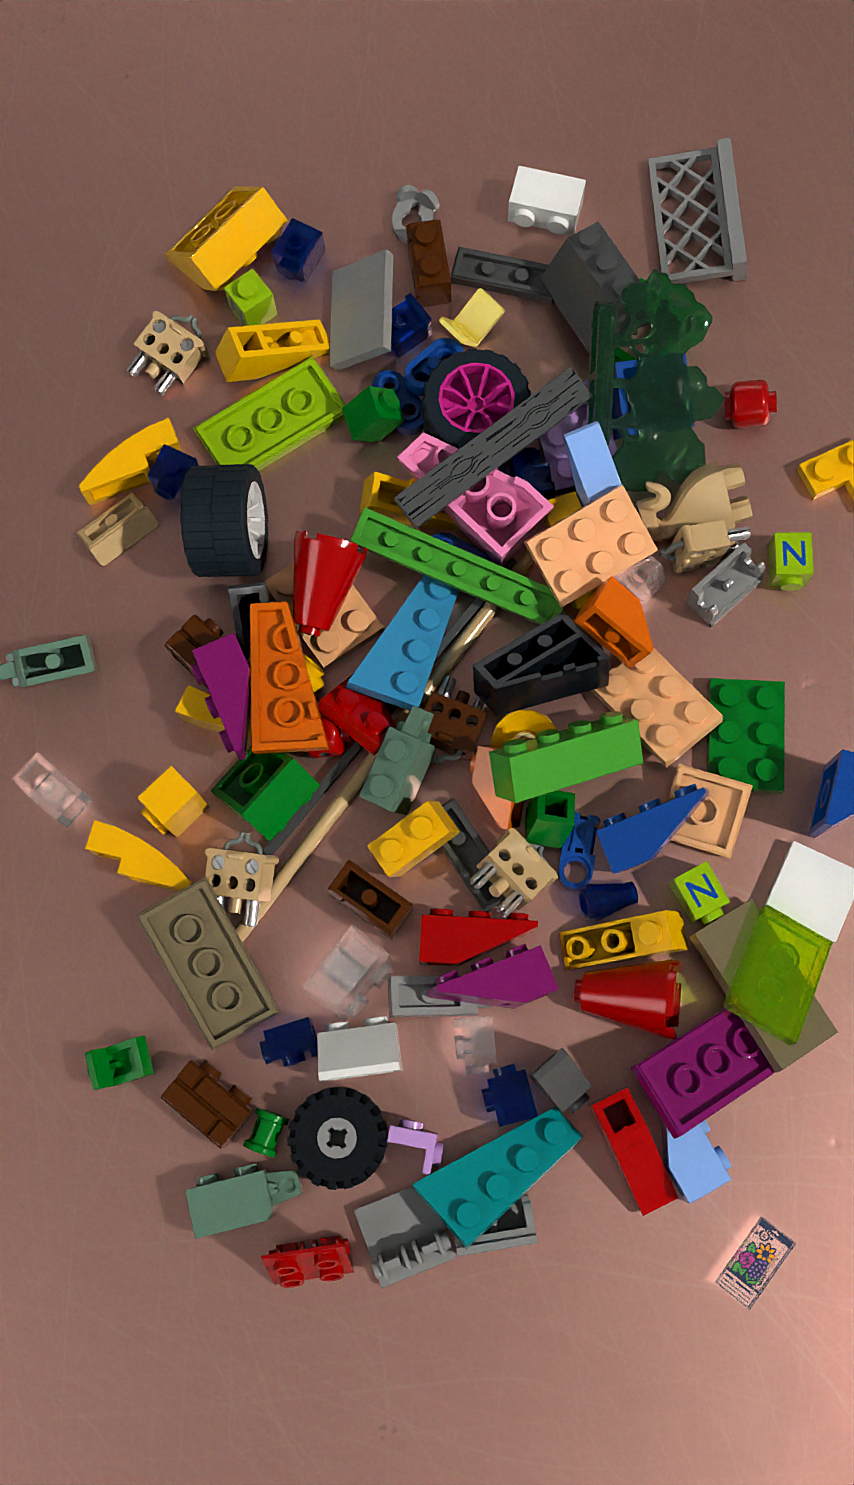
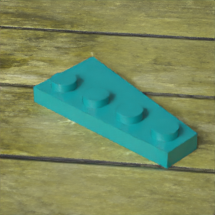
M554 1107L413 1183L412 1188L462 1245L468 1249L582 1140L583 1135Z

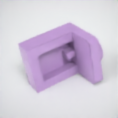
M400 1119L399 1126L390 1125L387 1142L426 1149L422 1174L430 1175L432 1166L440 1168L444 1143L436 1142L438 1133L422 1131V1122Z

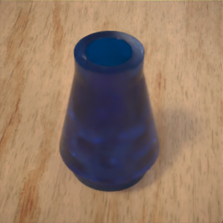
M632 881L626 883L587 884L585 889L579 890L578 899L585 919L594 918L596 921H599L629 905L637 904L638 893Z

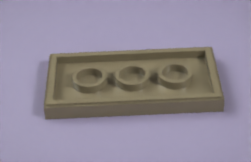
M206 876L136 915L211 1050L218 1048L280 1012L277 1003Z
M752 899L689 937L775 1073L784 1070L838 1033Z

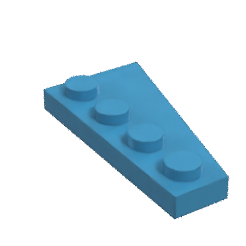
M423 575L351 676L346 688L409 711L412 710L413 706L419 707L459 590Z

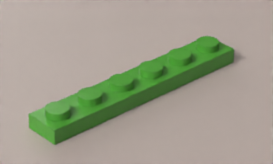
M364 507L350 540L358 544L360 548L366 547L367 551L538 625L560 614L563 610V607L559 606L548 586Z

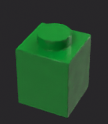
M368 386L342 408L352 440L378 443L405 421L394 389Z
M556 790L532 798L526 809L525 840L528 843L561 849L574 827L575 793Z

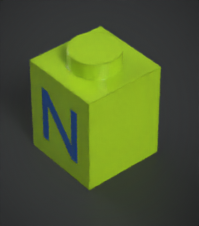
M253 268L224 287L230 310L243 326L265 324L278 315L273 293Z
M775 532L767 545L769 586H780V589L784 591L799 590L806 586L814 575L812 532Z
M707 861L674 878L668 884L690 924L701 919L704 925L724 915L721 908L730 902Z

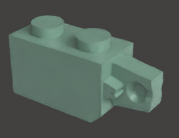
M86 634L12 651V653L5 654L7 663L0 665V680L11 678L13 687H27L94 672L98 668L90 635Z
M413 706L406 722L400 721L396 729L389 727L359 797L391 812L403 815L408 814L434 756L435 746L429 744L432 734L427 733L434 716L433 713Z
M257 1163L233 1169L235 1177L224 1180L219 1179L218 1173L195 1178L196 1187L185 1190L195 1239L270 1219L277 1209V1204L303 1193L298 1169L269 1172V1168L258 1171Z

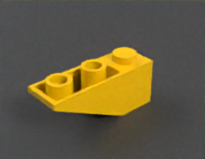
M664 910L559 932L566 971L689 950L681 911Z

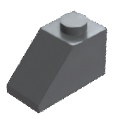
M563 1048L557 1050L529 1076L561 1113L566 1109L574 1113L590 1098L586 1091L592 1087L591 1083Z

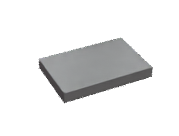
M386 249L333 271L329 366L337 371L391 351L393 254Z

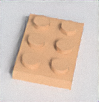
M623 485L617 486L524 541L560 607L567 605L604 583L611 576H616L658 551Z
M294 562L264 581L275 602H288L292 615ZM352 585L329 632L321 631L320 637L298 632L300 625L295 624L298 635L324 671H327L384 632V626L354 585Z
M655 648L651 654L631 668L621 661L609 671L608 686L592 690V693L610 711H620L622 716L638 719L641 743L665 768L723 722V715Z

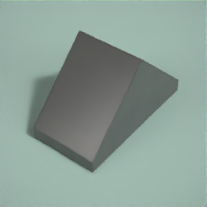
M266 582L228 586L236 637L240 646L247 653H251L250 604L272 602Z

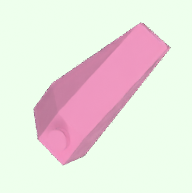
M423 432L397 457V460L417 481L459 449ZM495 470L443 510L477 548L485 552L493 563L503 567L525 546L524 541L533 536L554 506L529 482L517 476L514 478L499 470Z

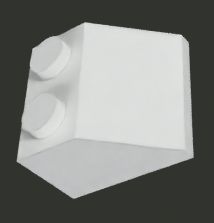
M383 1016L364 1019L365 1027L350 1028L349 1022L326 1024L327 1032L317 1033L319 1081H332L403 1071L396 1022L388 1023V1017Z

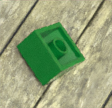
M251 745L246 751V758L243 760L239 759L210 791L270 842L276 834L284 830L287 822L299 808L308 803L320 784L287 753L254 754Z

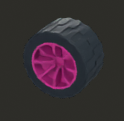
M468 349L463 352L458 351L453 353L452 356L444 358L435 369H432L428 375L427 382L424 384L422 398L424 433L460 449L531 396L526 376L522 374L521 369L516 363H512L508 357L503 354L494 353L492 350Z

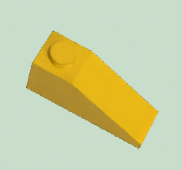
M320 319L228 327L215 351V355L226 382L254 380L298 365L311 356L317 358L330 353V341Z

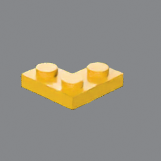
M854 440L799 464L796 470L813 500L845 486L854 501Z

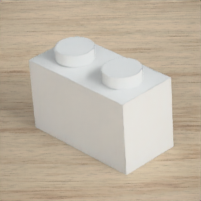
M518 166L509 199L508 221L515 222L522 227L533 226L547 229L555 234H575L584 199L586 180Z

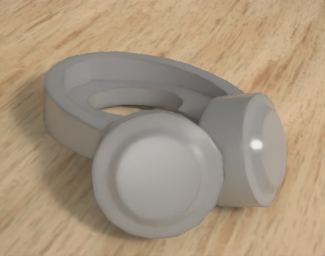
M405 185L396 192L397 205L392 215V226L396 237L406 244V228L402 225V219L410 214L411 209L416 205L419 206L418 216L421 218V221L434 220V212L439 209V200L434 192L429 189L419 193L415 186Z

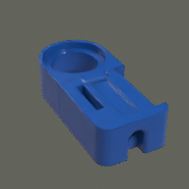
M575 812L574 827L561 848L557 875L561 885L568 890H581L588 885L592 878L596 856L593 855L597 831V827H594V825H599L601 822L600 818L595 815L585 817ZM577 862L583 865L586 870L585 879L579 883L568 881L564 875V868L567 864Z

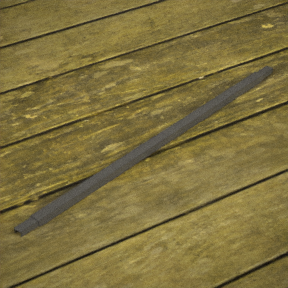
M512 557L504 568L511 570L517 561ZM476 598L444 635L434 665L486 603L485 601ZM390 703L385 705L390 715L398 708V706ZM356 741L351 745L319 783L320 786L312 794L308 803L299 808L287 822L284 830L276 834L263 849L264 855H274L334 782L349 767L350 763L364 748Z

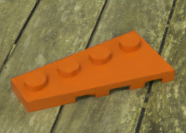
M287 601L250 604L252 752L254 754L330 750L290 605Z

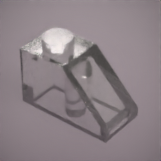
M38 752L12 779L31 799L67 828L92 801L87 794Z

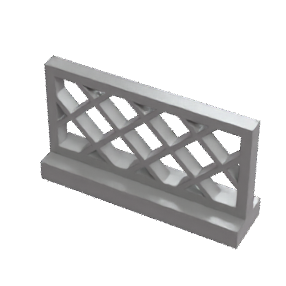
M731 137L717 139V147L648 159L663 287L732 276L733 281L747 279V257ZM711 160L712 168L704 177L690 170L696 162ZM671 167L678 171V173L668 184L657 177L656 169ZM684 176L697 183L688 196L675 188ZM712 178H713L714 184H712V183L709 182ZM703 188L716 197L708 208L694 200ZM669 194L682 202L673 214L661 207V203ZM688 206L701 214L692 227L679 219ZM716 208H717L718 215H716L715 213H713ZM662 218H664L665 220H667V221L664 223V225H663V222H662ZM707 219L717 224L720 228L712 239L698 231ZM672 225L686 233L676 245L664 238V235ZM692 237L705 245L696 258L683 250V247ZM720 239H721V244H722V246H720L719 244H717V242H718ZM666 248L671 251L668 255H666ZM713 250L723 257L724 265L709 267L701 261ZM676 256L690 264L684 272L673 274L668 272V265Z

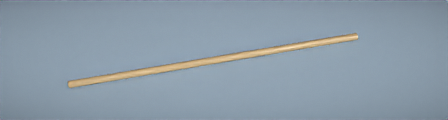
M528 549L519 558L511 571L525 576L535 561ZM487 602L482 606L430 674L419 706L420 708L426 705L431 692H436L442 684L444 677L449 675L498 611L499 607ZM403 709L394 721L398 726L400 721L406 722L411 711ZM378 752L375 755L368 754L274 876L270 902L260 901L258 922L363 787ZM245 915L235 927L242 942L254 929V927L244 925Z

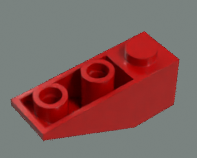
M430 909V915H422L419 963L420 965L458 967L536 931L538 921L530 920V914L510 913L507 919L491 918V912L468 911V917L453 916V910Z
M628 1087L621 1088L589 1104L588 1107L642 1216L678 1199L649 1129Z

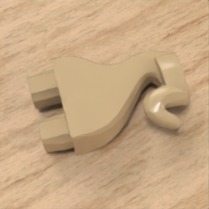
M713 462L694 470L680 486L664 517L660 518L656 514L665 509L671 501V494L665 486L646 481V489L656 495L636 501L637 512L654 541L674 538L684 525H695L724 519L726 528L733 529L736 528L735 524L753 517L751 505L746 495L729 500L727 490L745 485L743 469L739 463L719 466L717 462Z

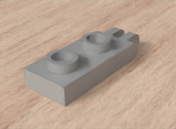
M442 975L390 976L388 978L389 1018L478 1015V1008H490L493 1006L429 998L427 992L437 985L435 979Z

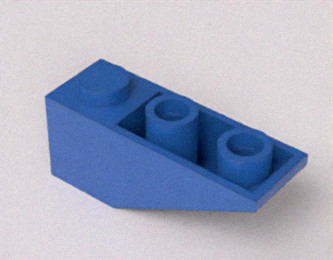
M692 784L675 791L676 799L662 804L660 798L638 806L640 813L632 817L626 818L625 813H620L604 820L605 827L597 830L596 833L613 874L621 873L655 859L709 795L708 789L705 787L697 789L696 784Z

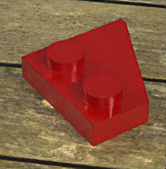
M350 676L321 698L318 709L319 712L356 742L375 755L379 751L389 727L396 729L397 725L381 700L346 688L347 682L351 678Z

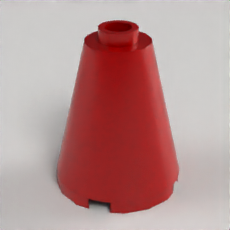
M299 530L296 531L294 538L293 619L295 624L300 625L298 632L320 637L321 631H330L366 559L368 549L366 547L357 549L358 544L320 533H317L316 539L306 537L307 531Z
M671 959L584 972L582 980L576 979L574 1002L581 1004L583 1012L666 1039H676L677 1034L672 1027H678L681 983H676L677 972L681 973V962Z

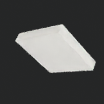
M793 841L789 846L762 911L829 943H836L854 900V868Z

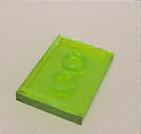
M768 904L760 909L723 1007L788 1045L796 1044L833 942Z

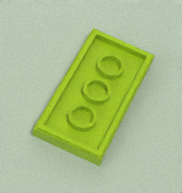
M313 356L193 429L216 465L252 464L260 471L344 420L342 408L346 403Z

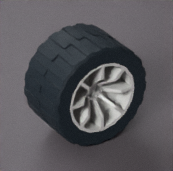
M254 465L192 466L186 473L180 502L181 535L188 565L191 571L198 577L257 576L263 570L268 547V512L264 485L261 475Z

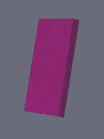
M732 1004L631 1067V1070L674 1139L682 1136L775 1073Z

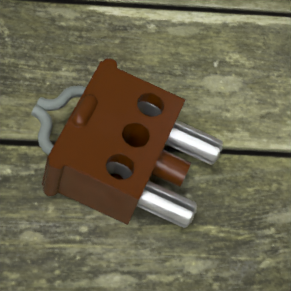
M450 676L444 677L438 693L431 692L424 709L431 713L433 711L441 712L438 714L433 713L434 716L427 732L432 734L429 744L454 754H444L438 758L437 752L434 751L431 761L437 764H441L444 760H457L460 757L471 760L472 755L477 750L476 745L487 719V712L484 711L486 705L483 702L479 709H477L481 701L478 696H476L473 706L467 705L470 694L465 691H458L455 700L450 698L456 684L454 677L451 678L449 683ZM456 717L458 718V720H452L450 718ZM467 724H474L475 726L470 727Z

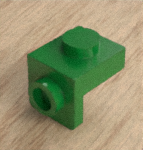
M145 1036L134 1037L106 1048L93 1049L85 1053L88 1075L94 1090L119 1086L154 1074Z

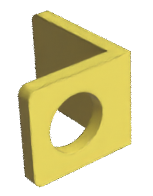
M479 288L454 320L441 317L439 322L462 344L476 348L504 314L505 310L484 289Z

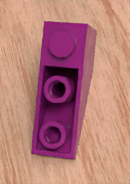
M231 633L192 650L196 663L190 666L199 686L206 683L211 696L206 697L205 701L213 719L220 717L225 730L220 731L219 734L227 752L235 751L239 759L243 760L246 758L251 708V669L235 633Z
M523 944L504 952L506 959L494 963L492 957L470 965L472 972L460 977L457 970L436 978L437 985L430 989L427 994L429 998L514 1009L547 996L559 988L541 945L528 950L527 945Z

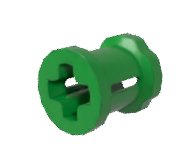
M257 1107L255 1110L257 1115L256 1122L250 1138L244 1141L243 1146L274 1158L277 1154L275 1147L284 1125H288L290 1119L273 1111Z

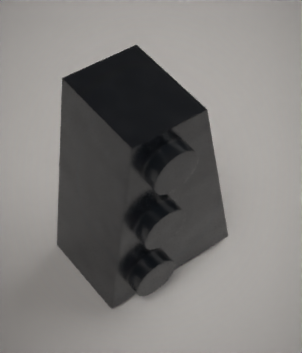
M563 611L473 664L474 693L495 716L507 714L608 686L610 657Z

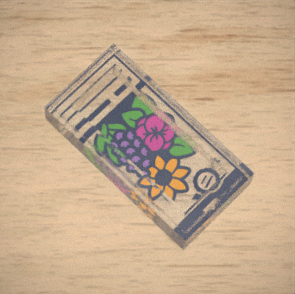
M760 1217L720 1273L715 1283L750 1310L796 1243L765 1218Z

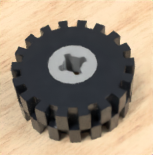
M329 1087L313 1093L306 1098L307 1100L302 1105L298 1106L293 1120H290L288 1127L290 1135L287 1137V1145L291 1149L292 1155H290L292 1162L296 1163L299 1168L298 1172L303 1177H307L312 1181V1184L318 1187L323 1186L329 1190L352 1188L363 1183L380 1166L388 1147V1126L381 1109L372 1101V1098L352 1088Z

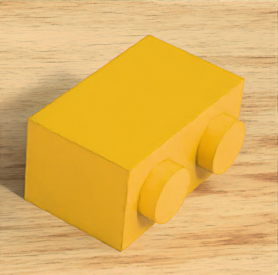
M172 766L137 797L145 806L140 813L163 835L169 830L176 837H179L210 807Z
M426 801L367 847L388 877H399L459 834L460 831L440 802Z

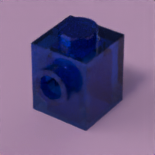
M292 218L272 250L276 270L289 280L297 279L306 284L326 251L323 232Z
M164 444L147 474L154 487V492L166 500L173 501L174 499L181 502L182 485L185 475L192 466H199L197 459Z
M515 1064L493 1069L494 1078L486 1080L488 1088L481 1089L486 1111L487 1113L495 1111L498 1126L502 1127L538 1117L526 1070L517 1071Z

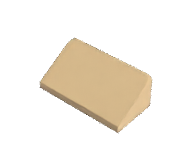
M132 492L77 532V536L100 565L105 566L156 529L159 523L147 505Z

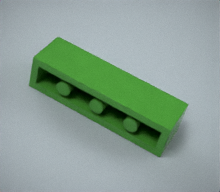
M610 711L600 714V719L592 722L588 720L571 722L568 724V729L558 731L552 729L537 732L536 738L531 740L513 739L504 742L503 748L489 752L495 796L518 803L643 764L638 719L622 716L620 711Z

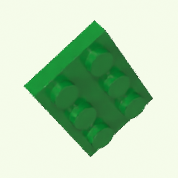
M710 678L708 681V701L723 715V722L707 734V772L753 785L751 792L781 794L784 792L785 682Z

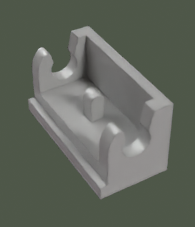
M745 542L693 587L686 600V603L710 627L715 625L764 580L762 575L766 569L765 564L760 562L756 565L749 556L752 549Z
M523 1195L468 1249L455 1237L457 1257L538 1243L529 1195Z

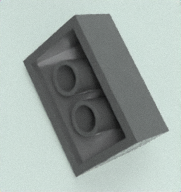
M599 221L568 237L541 276L542 284L589 354L653 321L649 292Z

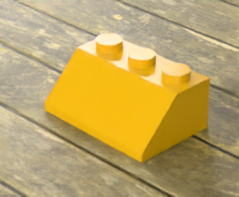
M234 186L164 256L202 289L222 291L225 286L233 282V275L241 267H247L257 258L258 254L256 252L264 244H269L281 234L280 228L288 220L264 187Z

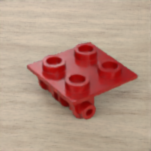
M340 1235L320 1238L321 1246L319 1247L317 1239H312V1248H306L305 1241H300V1250H298L297 1242L276 1245L275 1250H269V1255L261 1256V1259L274 1284H280L284 1288L298 1287L304 1284V1280L320 1278V1280L326 1282L342 1279L344 1274L354 1272L348 1256L351 1254L349 1238L341 1239Z

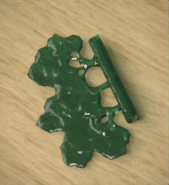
M654 269L645 282L629 283L622 290L621 302L624 310L632 318L624 332L621 334L616 332L617 312L615 305L611 302L596 301L591 322L588 390L593 397L587 403L586 425L598 421L607 446L610 443L611 428L617 429L623 437L621 448L615 452L612 459L621 484L626 491L634 492L647 491L645 482H654L661 470L665 471L671 480L682 485L694 470L706 465L705 444L698 439L691 426L696 421L711 419L725 400V397L715 387L707 385V377L698 366H686L683 355L690 348L697 346L703 341L713 322V316L703 304L696 301L694 293L688 289L686 284L671 283L666 273H660ZM637 312H645V316L642 319L635 320ZM647 322L651 324V332L644 338L634 340L631 338L632 335H637V327ZM642 344L645 352L641 353L636 350L635 345ZM629 347L637 357V371L630 379L614 377L616 348ZM613 388H623L631 406L630 413L615 419L612 418ZM628 428L638 429L639 434L637 436L630 435Z

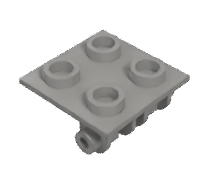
M412 1187L354 1210L372 1259L371 1265L374 1274L379 1279L382 1288L457 1258L444 1223Z

